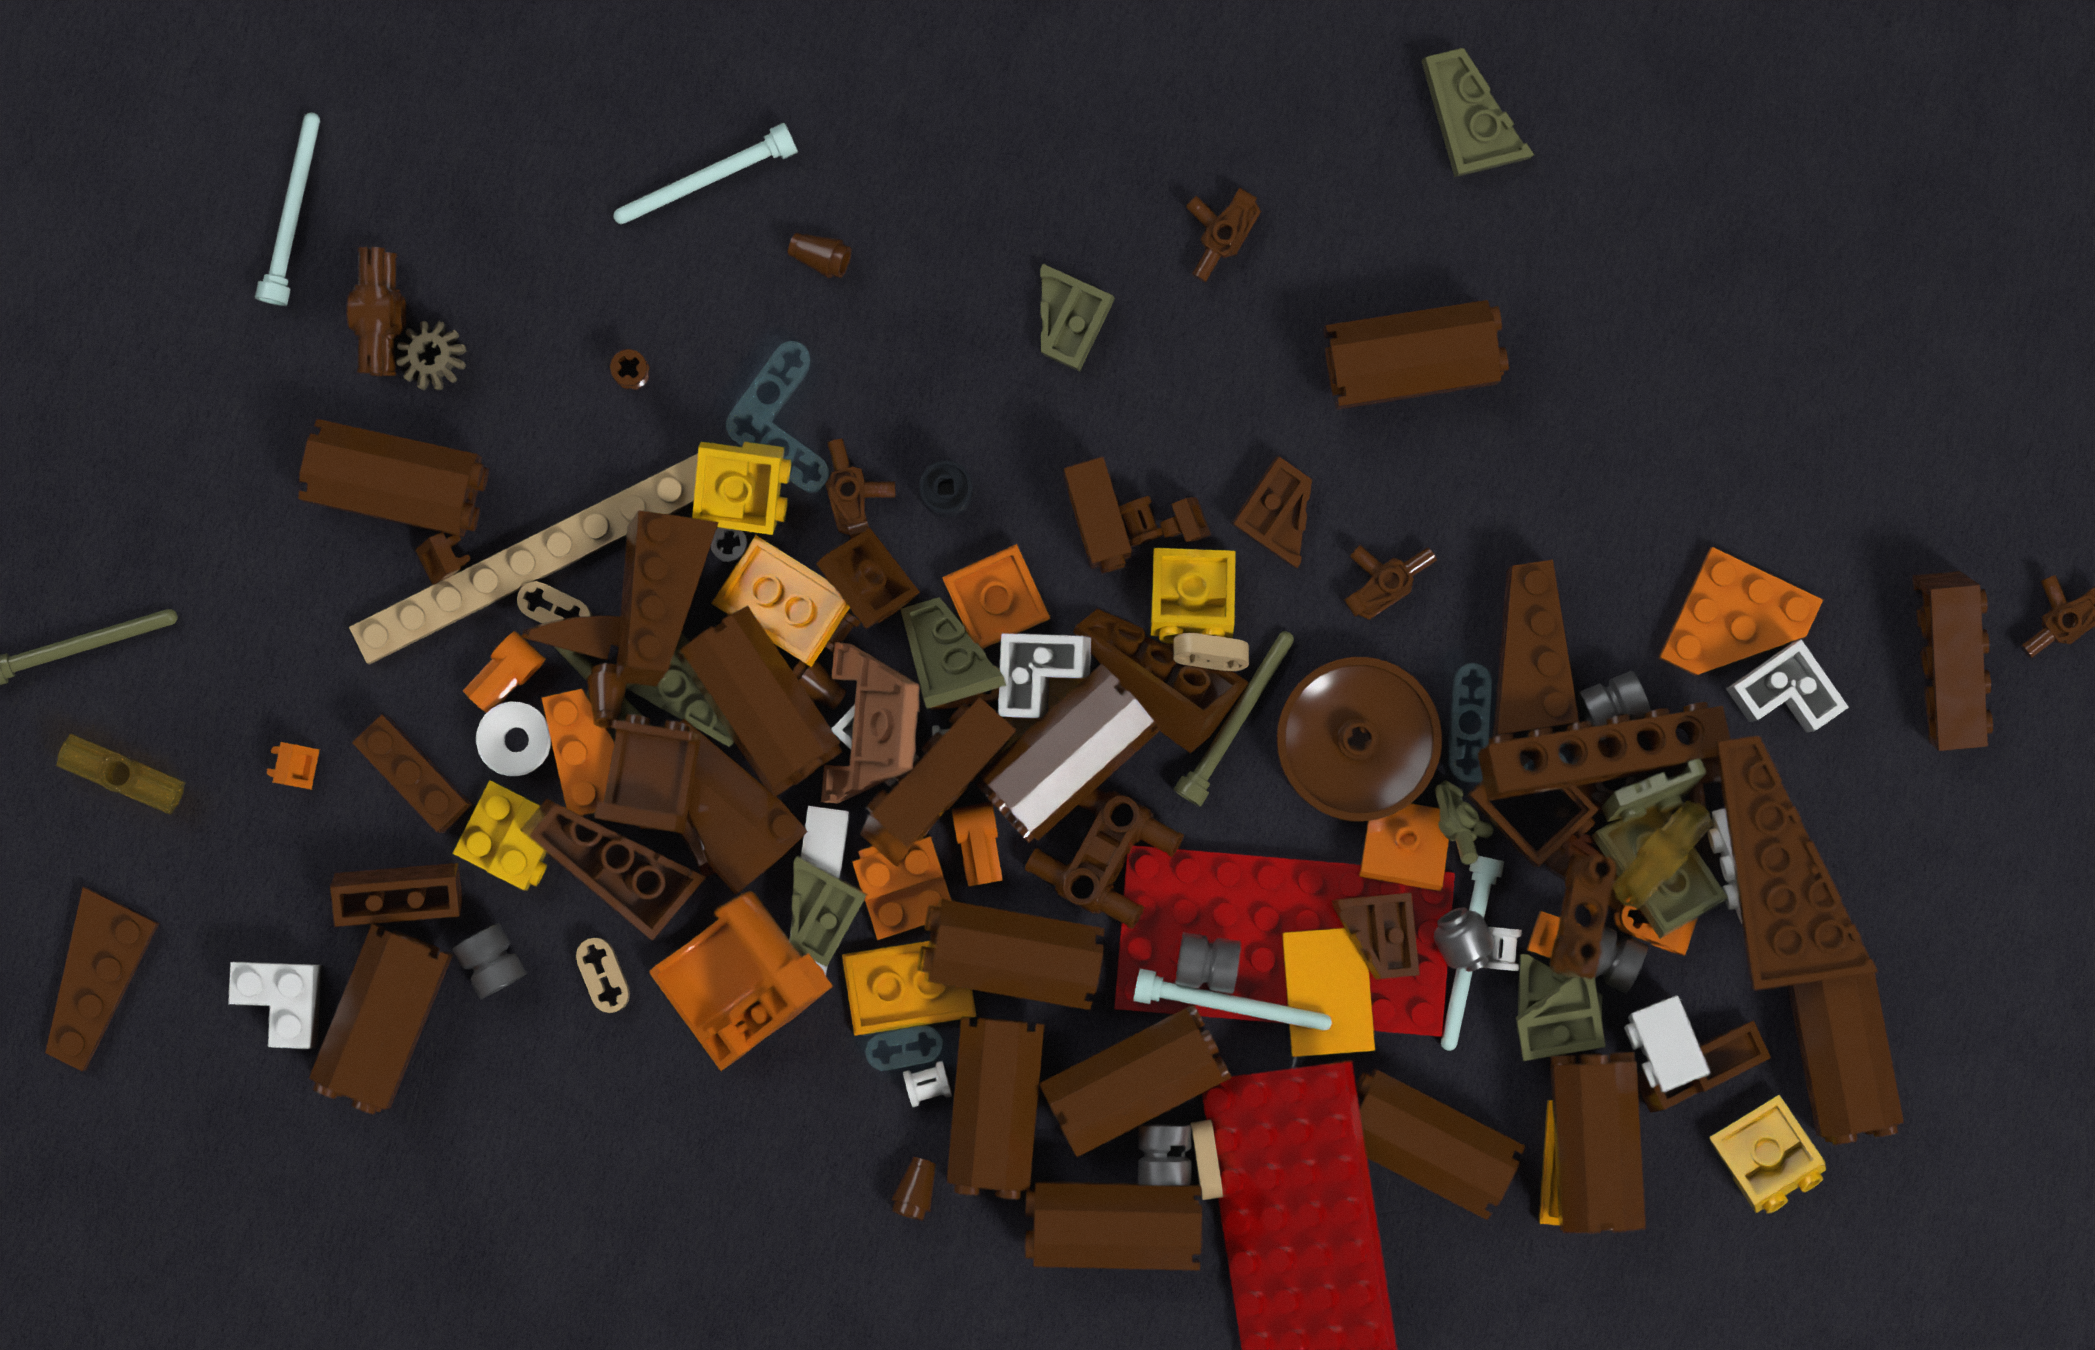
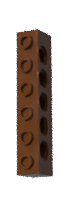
M1699 702L1683 707L1684 712L1670 714L1668 708H1663L1645 713L1644 719L1631 721L1630 715H1620L1607 719V725L1592 727L1591 721H1584L1567 726L1568 731L1553 733L1552 728L1549 727L1528 732L1529 738L1514 740L1513 734L1492 737L1489 739V744L1477 753L1487 800L1686 768L1688 762L1699 758L1703 765L1717 763L1718 757L1715 742L1730 739L1723 706L1709 708L1707 702ZM1676 728H1681L1687 733L1689 737L1688 745L1681 743L1677 739ZM1637 734L1644 735L1649 740L1650 751L1640 748L1637 743ZM1598 740L1604 741L1610 746L1612 751L1611 758H1607L1599 752ZM1559 747H1564L1571 752L1573 757L1572 764H1567L1561 760L1558 753ZM1520 753L1531 757L1534 763L1533 771L1526 770L1521 766L1519 761Z

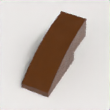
M596 615L549 621L524 629L522 638L607 660L611 645L616 647L619 645L621 617Z
M1747 1022L1698 1044L1710 1072L1707 1075L1661 1093L1658 1085L1650 1086L1644 1070L1637 1073L1638 1088L1649 1112L1665 1110L1770 1059L1769 1052L1755 1022Z

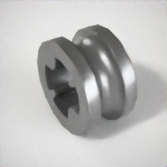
M718 527L711 543V550L722 561H737L747 549L746 535L741 530ZM726 532H733L734 539L740 538V546L733 547V554H723L725 549L723 547L718 549V540H723Z

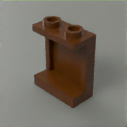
M626 714L625 721L613 720L611 728L616 729V737L604 802L597 801L594 818L684 834L701 736L689 732L690 724L666 721L665 728L649 726L651 718Z

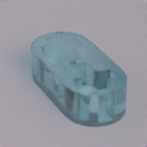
M925 1025L880 1033L868 1042L866 1058L868 1063L878 1070H892L928 1063L940 1055L943 1048V1039L935 1028ZM926 1032L928 1038H935L936 1046L930 1048V1055L923 1056L920 1049L907 1051L906 1044L918 1041L919 1033ZM886 1040L888 1046L901 1045L903 1051L890 1055V1062L887 1064H883L880 1057L874 1058L872 1050L879 1047L878 1041Z

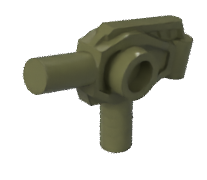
M1443 781L1435 787L1440 807L1441 820L1438 823L1439 828L1446 838L1451 841L1456 840L1462 862L1464 864H1473L1478 859L1473 841L1477 839V836L1484 839L1490 838L1493 834V826L1488 822L1479 820L1476 810L1469 803L1463 802L1462 789L1448 781Z

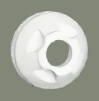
M506 702L493 707L484 715L476 732V744L479 755L490 769L506 776H522L529 774L543 764L551 748V737L547 720L539 710L522 702ZM513 728H522L528 734V745L521 752H512L505 744V736Z

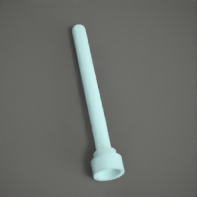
M308 113L304 116L269 274H264L263 281H258L255 298L263 302L286 306L288 303L291 289L287 287L288 280L285 279V274L320 119L315 113Z
M782 123L770 129L771 133L764 136L765 141L616 209L613 215L614 220L619 224L627 223L771 155L774 158L782 156L783 159L798 152L785 123Z
M1478 856L1477 861L1470 864L1469 871H1473L1471 879L1475 880L1469 911L1480 913L1484 919L1491 884L1496 885L1497 877L1502 876L1505 861ZM1465 968L1456 969L1441 1038V1046L1448 1051L1455 1049L1457 1046L1473 971L1467 972Z
M1141 968L1139 970L1134 1001L1150 1004L1151 1000L1159 1002L1160 998L1318 1030H1328L1332 1025V1019L1327 1014L1163 982L1164 977L1156 976V971Z

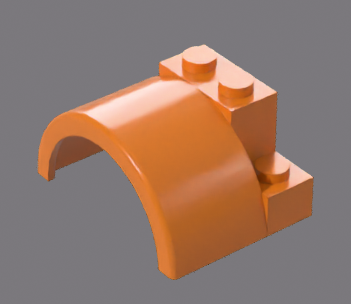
M747 892L717 910L715 914L719 919L649 971L652 978L720 1071L737 1061L763 1039L794 1019L833 987L825 976L823 969L816 964L809 953L801 958L754 892Z

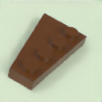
M87 887L82 888L46 1054L80 1071H86L159 925L158 922Z

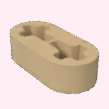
M529 582L518 592L517 604L521 612L540 623L565 619L556 614L559 607L572 612L576 606L580 608L579 616H592L590 609L583 602L541 582ZM538 589H542L544 591L542 598L552 603L553 606L550 611L542 607H537L534 612L530 611L531 603L526 600V595L529 592L536 594Z
M1184 633L1174 637L1173 659L1179 664L1222 671H1239L1247 668L1249 665V645L1247 642L1238 639L1199 633Z
M590 938L585 940L577 949L576 959L591 999L602 1012H617L628 1003L630 991L615 951L611 944L604 939ZM592 944L595 945L597 950L604 949L607 956L601 959L605 970L604 973L599 974L594 963H586L584 956L590 953L589 946ZM607 976L612 988L620 987L622 994L616 997L618 1004L612 1006L610 1001L602 1002L600 999V994L605 992V987L601 980L603 977Z
M1211 1119L1191 1122V1134L1202 1200L1223 1197Z

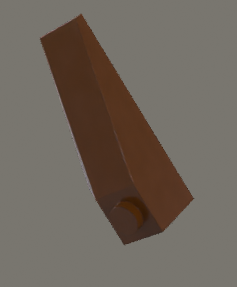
M1096 609L1077 624L1073 631L1076 636L1091 638V653L1099 663L1120 681L1119 685L1135 697L1156 722L1160 732L1190 753L1214 733L1249 683L1233 671L1179 664L1173 659V644H1163L1146 637L1143 628L1099 609Z
M685 719L680 721V723L690 724ZM690 724L689 732L700 735L701 741L687 819L691 828L695 827L705 847L703 854L708 864L734 894H737L780 859L808 831L780 799L774 797L760 782Z

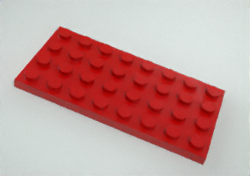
M1133 846L1130 853H1127L1124 896L1137 904L1143 905L1144 911L1133 929L1121 922L1114 1009L1176 1014L1192 1005L1160 998L1159 1002L1151 1000L1150 1004L1134 1001L1140 968L1156 971V976L1164 977L1163 982L1175 984L1183 932L1204 935L1207 937L1208 942L1212 944L1217 938L1241 941L1239 965L1233 994L1210 990L1205 982L1198 989L1288 1006L1282 933L1345 928L1332 906V900L1411 893L1419 975L1375 979L1369 970L1373 1031L1442 1037L1448 965L1434 941V932L1438 927L1437 921L1443 915L1452 911L1455 873L1444 872L1441 891L1359 877L1361 865L1180 849L1171 857L1156 847ZM1195 1005L1200 1016L1283 1023Z
M1352 1061L1231 1076V1079L1204 1091L1202 1096L1206 1120L1211 1119L1221 1177L1223 1197L1218 1199L1242 1350H1397Z

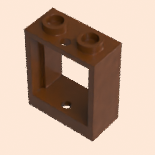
M1104 457L1064 468L1063 478L1091 570L1100 567L1101 574L1125 567V559L1130 558L1132 550Z
M1520 753L1519 761L1522 767L1530 760L1533 762L1530 756ZM1483 780L1466 795L1533 867H1539L1542 863L1550 867L1566 851L1561 845L1573 834L1577 839L1583 836L1596 823L1592 816L1598 811L1596 806L1576 786L1559 789L1579 811L1536 851L1487 800Z

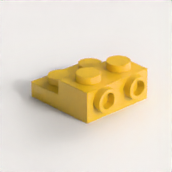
M701 442L698 447L692 518L719 522L717 526L719 528L773 535L777 521H785L787 498L780 497L781 483L788 484L791 471V460L784 459L785 447L744 442L742 447Z
M1154 548L1151 636H1159L1160 641L1168 644H1174V637L1184 633H1199L1233 638L1235 551Z
M489 780L452 854L522 890H528L530 884L537 886L547 868V864L542 862L546 852L521 832L520 829L541 805Z
M1780 1095L1709 1137L1711 1144L1733 1175V1180L1755 1213L1762 1209H1765L1768 1214L1775 1212L1788 1202L1785 1195L1798 1187L1802 1192L1809 1191L1823 1180L1821 1173L1826 1171L1825 1161Z

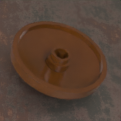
M1349 657L1324 664L1298 683L1290 693L1281 711L1276 743L1283 773L1294 791L1306 803L1330 817L1362 822L1385 818L1395 814L1421 795L1437 769L1442 747V733L1439 716L1433 701L1424 687L1413 676L1387 661L1370 657Z

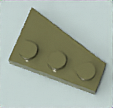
M1464 48L1428 56L1422 60L1454 177L1530 159L1534 156L1527 143L1523 144L1512 127L1514 123L1508 114L1502 112L1490 94V87Z
M940 597L901 608L927 709L1006 686L1004 675L996 666L994 667L978 643L975 644L968 636L964 626Z
M681 632L668 672L655 687L627 683L626 689L677 718L685 719L693 727L731 747L735 743L676 656L680 649L690 643Z

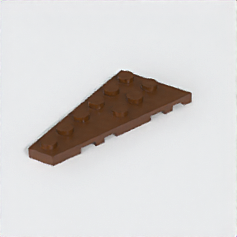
M1760 736L1716 741L1751 988L1759 990L1878 972L1860 939L1861 936L1855 924H1852L1841 902V897L1813 841L1810 840L1801 822L1802 819L1796 807L1793 806L1781 783L1782 780Z

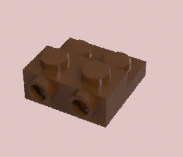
M871 528L827 553L816 563L826 576L828 582L835 587L849 605L853 614L859 618L866 629L896 613L920 593Z

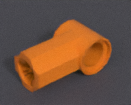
M513 631L499 644L490 656L492 660L463 690L468 698L485 713L501 704L518 684H524L545 661V657L516 631Z
M992 802L952 808L957 843L961 844L968 886L1002 881L995 839L998 838Z

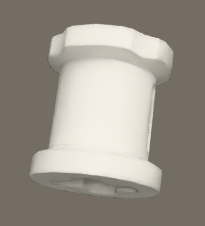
M1488 927L1495 943L1494 949L1487 956L1488 962L1482 968L1519 971V964L1515 963L1517 938L1522 936V930ZM1502 939H1503V951H1502V958H1501V957H1500V955H1501V943H1502Z
M943 1061L937 1062L934 1068L911 1073L909 1070L903 1072L912 1107L918 1106L919 1101L944 1095L948 1098L952 1096Z

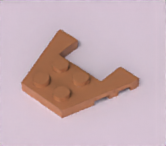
M835 642L832 679L857 681L850 766L824 765L821 802L840 803L912 769L915 752L916 715L919 709L918 684L856 646Z

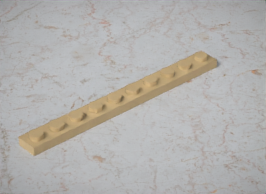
M698 454L350 626L349 628L366 663L370 665L520 590L529 582L538 581L627 537V527L638 510L671 515L693 504Z

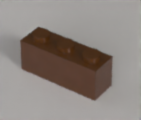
M381 714L352 742L436 832L444 833L473 805L389 716Z
M459 863L340 872L334 874L330 886L335 927L457 917L460 915L462 906Z

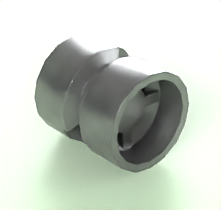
M1633 671L1610 679L1609 686L1606 688L1601 684H1597L1578 692L1582 712L1586 721H1591L1592 727L1607 725V719L1620 715H1630L1631 721L1644 719L1645 713L1651 711L1644 690Z
M500 923L479 932L452 949L463 969H473L474 974L470 980L479 999L499 991L527 974L516 954H507L506 950L510 945V941Z
M1604 925L1600 944L1601 956L1594 979L1599 975H1604L1607 985L1627 993L1642 967L1648 945L1627 936L1618 940L1616 931Z
M1183 932L1175 985L1199 988L1205 982L1210 990L1233 994L1239 965L1241 941L1217 938L1212 944L1208 942L1207 937L1204 935Z
M1138 1125V1148L1144 1152V1157L1138 1161V1184H1191V1160L1185 1157V1152L1191 1149V1125Z

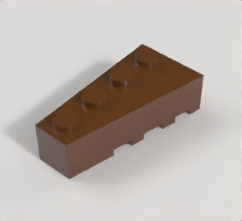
M638 510L627 527L616 681L656 687L668 672L719 522Z
M1553 560L1511 566L1507 569L1499 676L1495 701L1496 711L1492 736L1570 725L1579 722Z
M1961 571L1913 575L1914 590H1922L1923 606L1920 610H1916L1917 627H1921L1922 636L1924 639H1927L1928 645L1924 646L1920 652L1921 666L1923 667L1925 678L1931 679L1932 686H1926L1924 689L1929 743L1938 751L1987 747V734H1992L1993 718L1990 709H1986L1985 694H1990L1991 692L1990 673L1988 669H1984V654L1989 653L1988 632L1986 629H1982V614L1987 612L1988 606L1985 589H1980V584Z
M980 697L971 707L963 703L949 719L953 726L943 736L936 732L922 748L926 755L918 764L912 763V769L897 775L894 779L899 784L890 794L882 790L867 807L871 814L860 835L896 867L905 859L912 843L916 839L918 841L923 839L940 818L939 814L943 810L947 811L966 790V785L970 781L976 780L979 776L978 774L994 760L1016 732L1014 727Z
M549 799L542 803L520 829L528 838L652 941L706 878L700 873Z

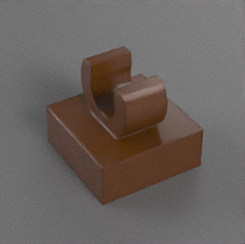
M1197 497L1185 498L1172 503L1171 505L1176 516L1160 522L1165 538L1183 533L1185 541L1191 542L1211 535Z
M442 532L429 537L415 550L432 585L453 576L470 560L469 555H464L461 558L455 557L451 549L452 546L461 540L460 536L452 535L446 539Z

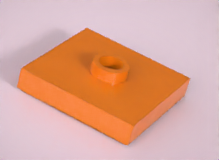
M1017 544L942 577L968 636L975 644L978 643L982 649L1001 642V633L1019 634L1050 620V616Z
M1409 804L1395 814L1367 821L1359 877L1441 891L1449 839L1444 836L1438 825L1441 820L1440 809Z

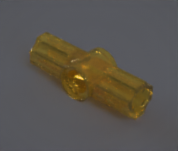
M72 733L63 743L56 764L57 767L102 785L109 791L118 792L170 815L178 806L186 784L185 781L142 764L132 757L121 755ZM124 763L129 768L130 776L126 783L119 786L113 780L112 773L116 765Z
M1688 800L1681 805L1670 817L1667 824L1662 829L1659 827L1635 854L1637 856L1636 859L1613 883L1612 888L1616 893V898L1625 906H1632L1636 909L1644 905L1658 889V886L1663 881L1667 882L1691 855L1688 852L1714 824L1709 816L1710 812L1701 804L1691 803Z

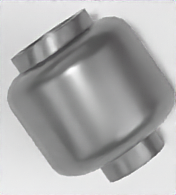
M1457 908L1446 913L1437 921L1438 927L1434 932V941L1449 967L1454 969L1465 968L1467 972H1471L1483 967L1488 962L1487 956L1494 949L1495 942L1480 913L1468 911L1466 908Z

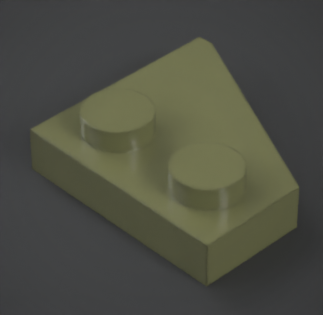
M1043 264L1040 269V277L1042 278L1041 353L1080 372L1115 298L1109 293Z
M797 856L794 861L791 944L796 951L803 955L809 953L814 961L827 967L867 893L800 856Z
M1571 977L1515 1017L1521 1054L1524 1061L1605 1047L1594 978Z

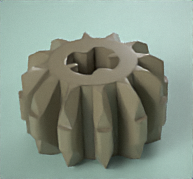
M426 321L420 322L421 335L418 336L411 328L406 330V335L413 341L411 344L398 343L397 348L404 353H408V355L398 358L396 362L399 367H409L404 374V378L408 382L418 377V388L425 390L430 379H432L434 388L442 390L443 382L441 377L445 376L450 382L455 383L457 377L450 371L452 367L465 369V362L454 356L464 354L466 347L463 344L453 345L457 341L459 334L455 330L445 334V324L443 322H437L431 333L429 324ZM429 347H433L437 352L441 351V355L435 357V364L430 365L425 359L422 360V357L428 355Z

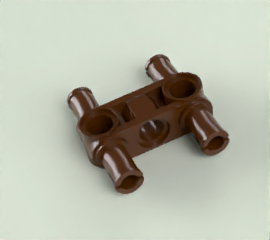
M359 247V285H354L352 292H349L347 302L348 326L352 329L354 335L358 336L357 373H370V376H396L395 340L400 339V335L405 332L406 328L405 297L400 294V290H396L397 253L385 252V248L371 247L369 249L368 247Z
M1096 788L1078 804L1080 807L1095 814V821L1073 861L1067 865L1042 852L1041 849L1036 848L1026 863L1025 871L1031 872L1054 885L1055 891L1059 896L1092 914L1103 912L1133 929L1144 911V906L1131 901L1129 898L1113 890V884L1127 860V853H1130L1136 842L1143 840L1172 857L1178 850L1184 834L1154 819L1150 809L1117 791L1110 790L1106 793ZM1123 806L1132 807L1134 817L1131 823L1123 827L1117 826L1114 820L1116 811ZM1083 878H1091L1094 883L1093 893L1085 899L1077 898L1075 887L1078 881Z
M1576 853L1571 855L1566 872L1565 893L1557 936L1550 959V970L1558 975L1562 974L1566 977H1582L1587 979L1595 977L1601 956L1600 944L1609 895L1616 873L1615 862L1610 857L1604 858L1603 855L1585 856ZM1577 906H1584L1590 911L1592 921L1588 927H1583L1576 922L1574 910Z

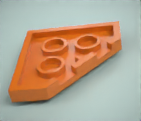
M1712 547L1701 566L1659 655V659L1696 676L1807 636L1823 599Z

